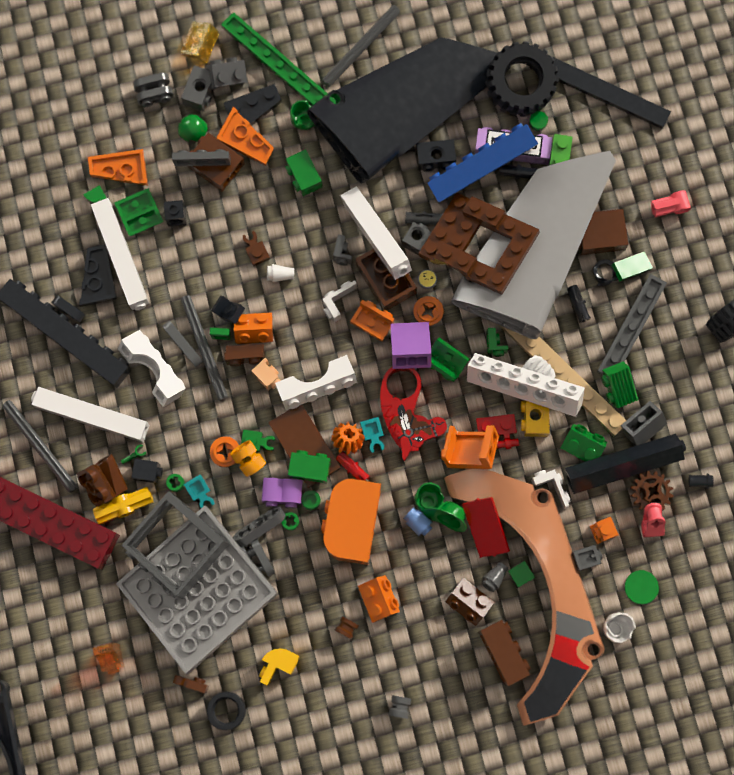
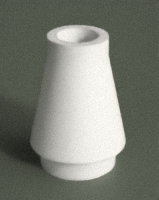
M275 264L267 266V281H272L273 283L294 279V268Z

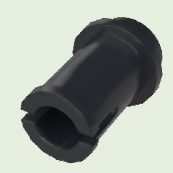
M709 473L706 475H689L688 485L689 487H706L709 489V487L714 485V478Z

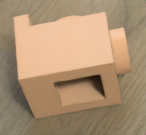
M264 358L251 371L253 376L269 391L271 388L275 389V383L281 380L277 376L279 372L272 365L269 367L268 360Z

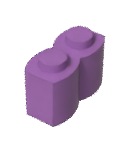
M263 478L262 503H266L267 507H277V504H285V508H297V505H301L303 481L298 479Z

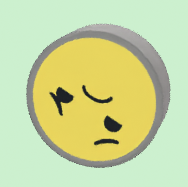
M423 270L419 274L418 283L423 289H432L436 285L437 276L432 270Z

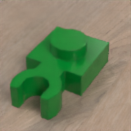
M243 430L241 444L251 440L257 449L256 452H260L261 447H264L267 451H274V447L267 446V443L270 440L275 441L276 438L274 436L262 438V432Z

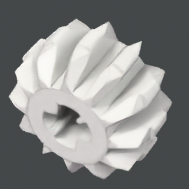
M534 355L523 366L524 369L552 378L556 377L551 365L540 356Z

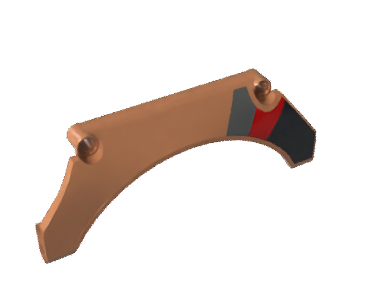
M466 469L446 476L444 480L449 495L452 498L470 502L476 498L493 497L499 517L510 524L523 537L541 565L550 592L552 606L550 644L539 675L529 691L519 701L517 708L523 726L558 716L592 669L593 664L591 660L601 657L604 654L605 648L580 573L577 570L554 495L550 490H535L532 484L487 469ZM543 492L548 494V500L545 503H542L539 499ZM591 644H596L599 647L598 655H593L590 652Z

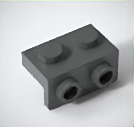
M232 57L226 58L227 62L221 63L220 59L210 61V65H205V69H209L212 88L248 82L245 61Z

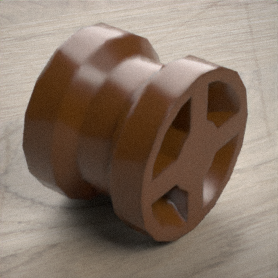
M342 616L340 619L341 623L335 628V631L352 640L353 632L358 629L359 625Z

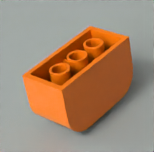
M345 479L336 484L331 492L330 500H326L324 512L327 514V519H323L321 531L324 533V544L328 553L336 560L362 565L369 564L381 493L380 483Z

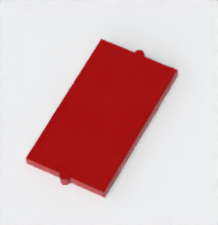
M493 497L476 498L474 501L463 503L462 506L479 557L492 555L496 557L497 554L510 552Z

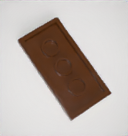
M303 405L290 409L268 422L290 459L291 453H296L297 450L307 451L308 455L316 456V453H322L331 459L329 475L341 469V466ZM303 480L308 488L318 483Z

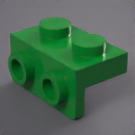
M438 338L431 348L430 369L438 371L442 374L443 378L454 382L461 375L470 358L441 338Z
M573 424L560 448L586 462L599 458L606 447L607 441L597 433H590L583 425Z

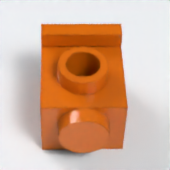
M611 517L589 526L597 544L619 535Z

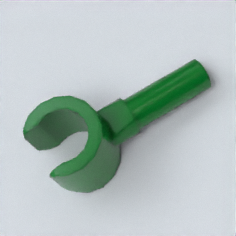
M143 445L136 446L135 452L122 459L121 463L125 464L136 457L144 458L146 452L143 454L137 452L143 448Z

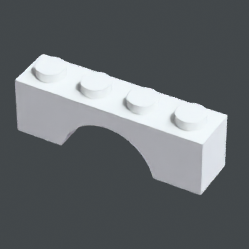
M139 330L121 340L118 350L128 363H140L153 371L156 377V385L152 394L163 407L182 396L186 389L184 383L173 373L171 366L166 364L160 352L154 349L146 335H143Z
M347 355L330 361L326 374L317 381L302 382L291 376L275 384L285 410L295 409L304 403L313 402L319 397L331 395L342 388L351 387L357 383L350 361Z

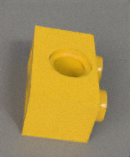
M525 400L521 401V412H524V420H521V431H524V437H548L550 434L549 408ZM537 412L540 419H531L530 413Z

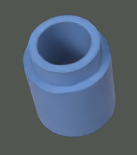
M415 507L403 518L406 524L418 536L421 534L425 536L432 529L430 526L432 521Z

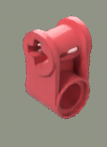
M650 503L644 508L643 520L641 522L642 535L644 538L664 536L666 522L662 517V506L659 503Z

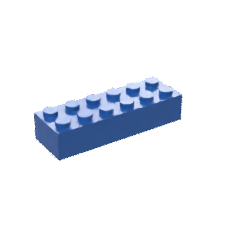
M522 123L511 129L512 133L506 136L503 133L495 138V143L492 145L486 143L478 148L479 152L475 155L471 152L462 158L463 162L456 165L454 162L445 168L446 172L440 175L437 172L430 176V181L427 183L439 203L537 146L538 142L527 124L523 126Z

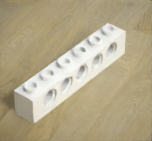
M477 353L474 354L468 364L467 382L575 417L582 406L584 387Z

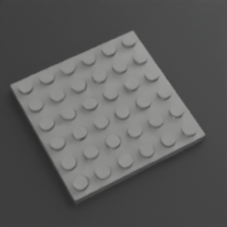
M203 506L196 514L222 536L229 545L183 599L177 596L174 598L167 593V587L163 583L159 585L152 579L153 574L150 571L145 572L138 565L116 583L185 674L193 671L278 595V592L207 506ZM188 520L153 550L147 558L180 587L216 544Z

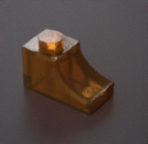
M108 643L92 648L102 672H108V675L120 672L119 668L125 667L120 644Z

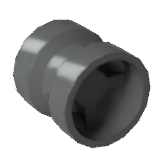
M392 695L391 702L393 703V708L389 710V716L408 719L409 712L407 708L411 705L412 699Z

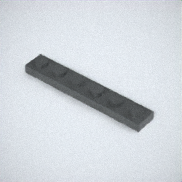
M652 274L649 275L597 373L603 375V369L623 361L625 362L667 282Z

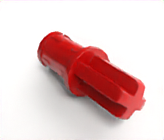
M343 451L338 454L336 460L347 470L348 474H351L357 480H369L370 475L359 466L358 462L355 463Z

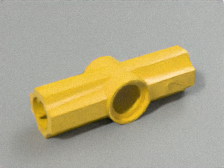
M145 487L130 494L119 495L113 498L111 502L93 508V513L98 524L101 525L115 518L129 516L135 510L150 505L154 501L149 488Z

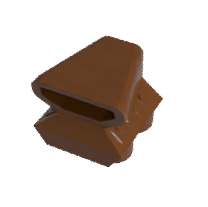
M112 454L100 459L95 465L93 464L76 473L80 484L86 489L90 501L96 507L112 500L128 489Z

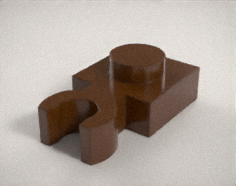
M252 231L253 239L248 240L243 235V240L246 245H249L245 250L254 267L270 260V256L263 242L257 243V234Z
M175 675L173 680L175 684L202 693H207L209 685L205 684L206 680L194 677L191 680Z

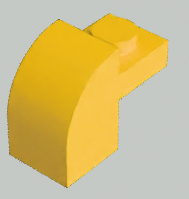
M286 649L269 651L262 659L269 664L267 667L263 666L259 677H261L260 682L269 685L277 668L292 675L300 656Z

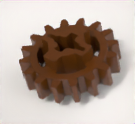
M647 471L645 476L641 473L638 476L640 480L635 479L633 481L636 486L630 487V490L634 491L630 497L636 498L633 504L639 503V510H642L651 501H656L662 506V511L665 510L664 504H671L668 498L674 497L673 494L669 493L674 488L667 485L670 483V479L665 481V475L662 474L659 477L657 471L653 475H651L650 471ZM646 480H655L651 484L644 482ZM655 487L654 495L649 497V490ZM639 490L642 492L643 499L640 497Z

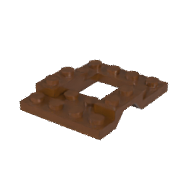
M456 193L418 254L421 258L436 265L445 264L458 270L468 280L503 295L540 231L538 228L506 215L505 211L473 196L468 198ZM480 226L511 239L495 268L477 261L475 256L465 252Z

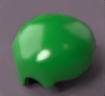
M297 101L290 109V121L300 130H310L315 126L307 114V109L311 107L308 101Z
M190 114L180 121L178 134L187 142H190V140L198 142L207 132V123L198 115Z
M432 482L424 483L415 493V504L421 512L426 508H438L444 502L441 487Z

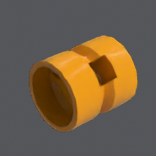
M251 440L240 444L230 453L236 464H240L239 468L245 477L256 473L266 464L260 453H256L257 449Z

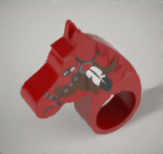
M391 367L385 373L381 385V409L387 428L395 443L402 449V458L406 461L410 452H419V448L426 441L442 437L447 431V424L441 417H434L428 420L424 416L414 414L422 387L421 378L414 368L393 369ZM406 371L416 378L417 388L408 398L402 400L396 397L393 398L387 389L388 380L394 373Z

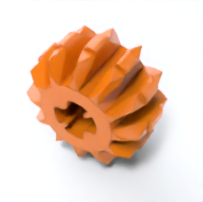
M349 421L346 425L340 423L338 427L334 428L331 442H334V448H339V453L345 451L348 455L351 451L355 454L363 446L364 435L362 434V428L356 429L357 425L351 426Z

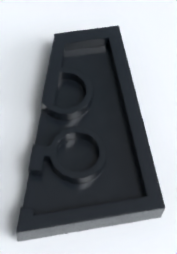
M272 84L224 102V107L228 115L234 107L252 126L255 124V121L268 114L282 101L276 85Z
M106 244L87 248L84 280L81 287L82 294L79 301L80 307L117 299Z

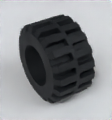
M734 300L716 312L706 323L708 329L720 343L726 342L734 336Z

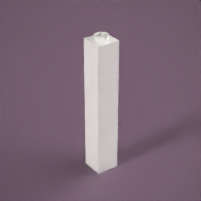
M356 186L340 195L344 207L396 280L412 271L407 256Z
M109 198L91 204L127 302L132 310H141L150 303Z
M41 387L34 391L31 398L32 405L37 409L144 443L150 426L146 421Z

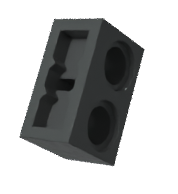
M413 222L402 240V246L419 255L418 253L432 232L424 224ZM414 234H419L422 238L420 240H414L412 236Z

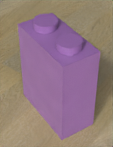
M429 322L391 324L393 369L431 368Z

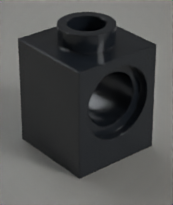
M183 200L164 202L165 221L168 227L187 225L186 209Z
M135 459L132 479L158 484V479H161L163 474L161 465L155 461Z

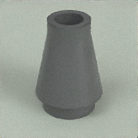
M499 562L482 577L483 581L481 584L491 592L498 590L508 571V567Z

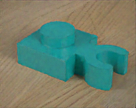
M379 417L359 422L362 434L364 435V441L370 439V452H374L373 446L375 444H379L380 449L384 450V444L379 440L380 436H384Z
M201 474L184 484L193 501L199 498L200 508L204 506V501L206 500L210 501L212 505L215 504L214 499L206 494L211 490Z

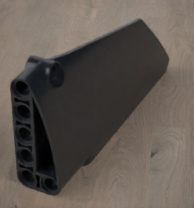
M441 37L337 90L330 91L308 108L307 114L351 174L362 184L371 179L394 159L403 155L486 88L487 70L497 52ZM330 97L336 100V104L330 101Z

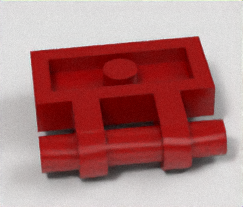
M514 414L476 418L477 432H485L486 426L491 425L495 426L499 436H503L504 440L498 441L496 449L505 448L507 450L519 446L518 439H510L511 434H517Z

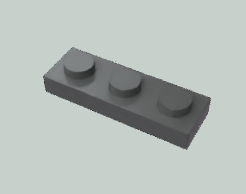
M217 149L215 152H207L206 150L188 152L180 150L177 153H172L174 166L231 165L229 151Z

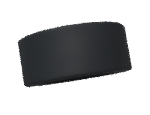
M228 691L218 693L208 703L207 717L210 723L217 729L224 731L234 729L245 718V703L236 693ZM222 699H231L238 706L237 717L230 723H223L215 716V706Z

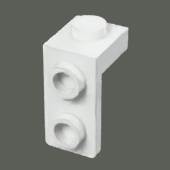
M355 280L353 282L347 281L341 285L339 290L335 292L332 290L324 295L323 304L325 309L323 310L328 319L332 318L334 322L341 319V314L334 302L357 289Z
M545 470L534 474L535 477L531 480L534 487L552 481L563 509L569 507L570 497L567 491L564 492L562 489L563 480L559 473L556 474L555 470L547 473Z

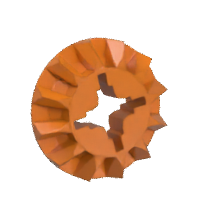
M431 296L420 298L415 303L413 309L416 321L429 322V326L438 324L444 313L442 303L437 298ZM424 306L428 309H433L432 316L429 314L423 315L425 313Z
M220 437L212 443L210 457L220 467L232 466L236 462L230 453H228L227 460L223 454L217 453L223 451L224 444L231 451L239 446V444L231 437Z

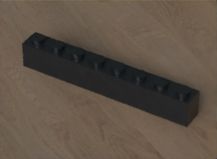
M9 279L0 290L1 302L114 387L118 388L131 372L128 367L129 363L122 357H119V359L114 357V352L107 346L102 348L98 345L99 340L92 335L86 336L83 333L85 330L78 324L74 326L70 324V319L63 313L58 315L54 312L55 307L48 302L42 303L40 301L41 297L34 291H31V293L26 291V286L19 280L14 282L12 279Z

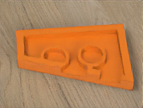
M233 107L216 138L228 147L266 166L274 151V147Z
M143 149L88 157L91 177L148 186Z

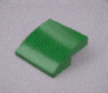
M149 188L114 202L129 237L164 222Z

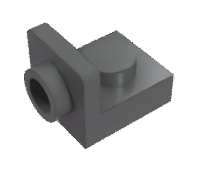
M338 234L333 261H336L339 265L347 266V264L352 265L353 256L346 255L348 243L345 242L344 235Z
M596 545L572 552L578 571L602 564V554L600 549L596 548Z

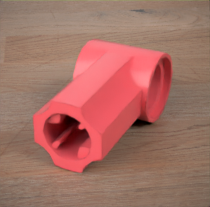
M685 190L675 192L669 197L651 201V210L655 217L671 213L683 214L691 210Z

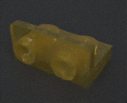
M193 21L180 54L188 58H198L207 64L219 31L211 23Z

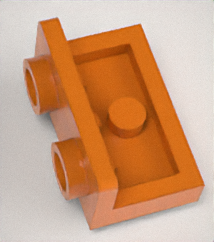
M361 300L360 306L350 320V323L383 342L391 329V324L394 323L393 315L386 310H379L376 308L377 305L369 300L367 302Z
M272 313L242 314L237 323L234 324L236 344L273 342Z
M385 575L358 586L372 623L400 612L399 603L391 589V583Z

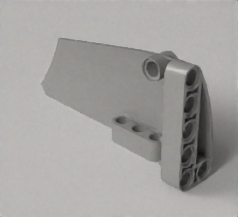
M611 151L587 155L537 169L506 215L538 228L540 233L503 295L475 282H468L466 277L462 276L451 302L461 309L531 339H537L552 305L558 297L616 162ZM493 232L477 255V261L495 268L511 239Z

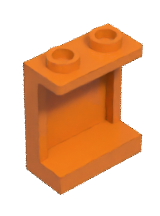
M487 425L485 432H458L454 426H450L449 431L445 435L444 449L441 450V459L447 468L492 469L499 440L495 426Z

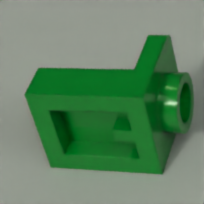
M496 327L488 328L486 332L488 355L493 354V357L504 356L509 350L508 346H497L500 344L499 333H496Z

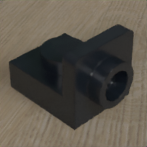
M220 296L212 308V312L218 317L233 324L237 323L245 310V307L241 304L231 302L224 296Z

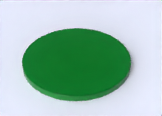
M635 571L625 581L626 595L634 603H650L658 594V581L648 571Z

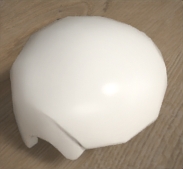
M619 612L608 616L603 627L606 638L614 643H623L631 639L633 630L636 629L633 618L626 613Z

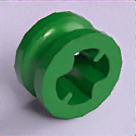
M171 474L166 480L167 487L173 492H179L184 488V479L179 474ZM178 478L180 485H176V488H173L171 480Z
M288 512L282 521V525L287 530H295L299 526V518L295 513ZM293 516L295 517V525L292 526L290 524L289 527L287 526L286 518Z

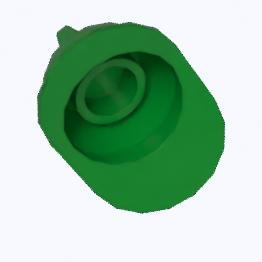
M452 501L443 502L438 508H426L423 511L424 515L429 519L443 524L451 530L464 532L467 529L464 522L466 517L464 509Z

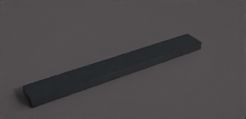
M554 58L555 62L553 64L558 68L557 76L559 77V82L658 128H664L671 113L670 110Z

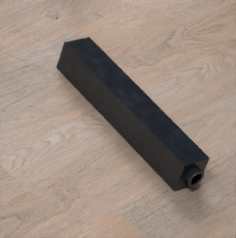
M675 433L565 468L567 482L573 494H577L685 460L684 451H686L684 441L680 440Z

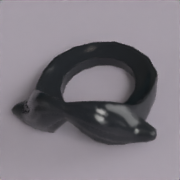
M600 260L594 266L593 274L598 281L597 286H607L612 281L618 280L611 266L614 263L613 261ZM601 264H608L612 268L611 280H605L599 276L597 269Z

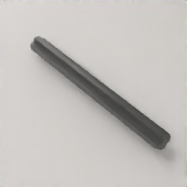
M392 5L322 79L324 85L330 87L400 14L398 7Z
M186 295L181 298L183 307L219 401L228 398L191 296Z
M10 400L6 401L2 407L66 490L69 493L77 489L76 483L13 402Z

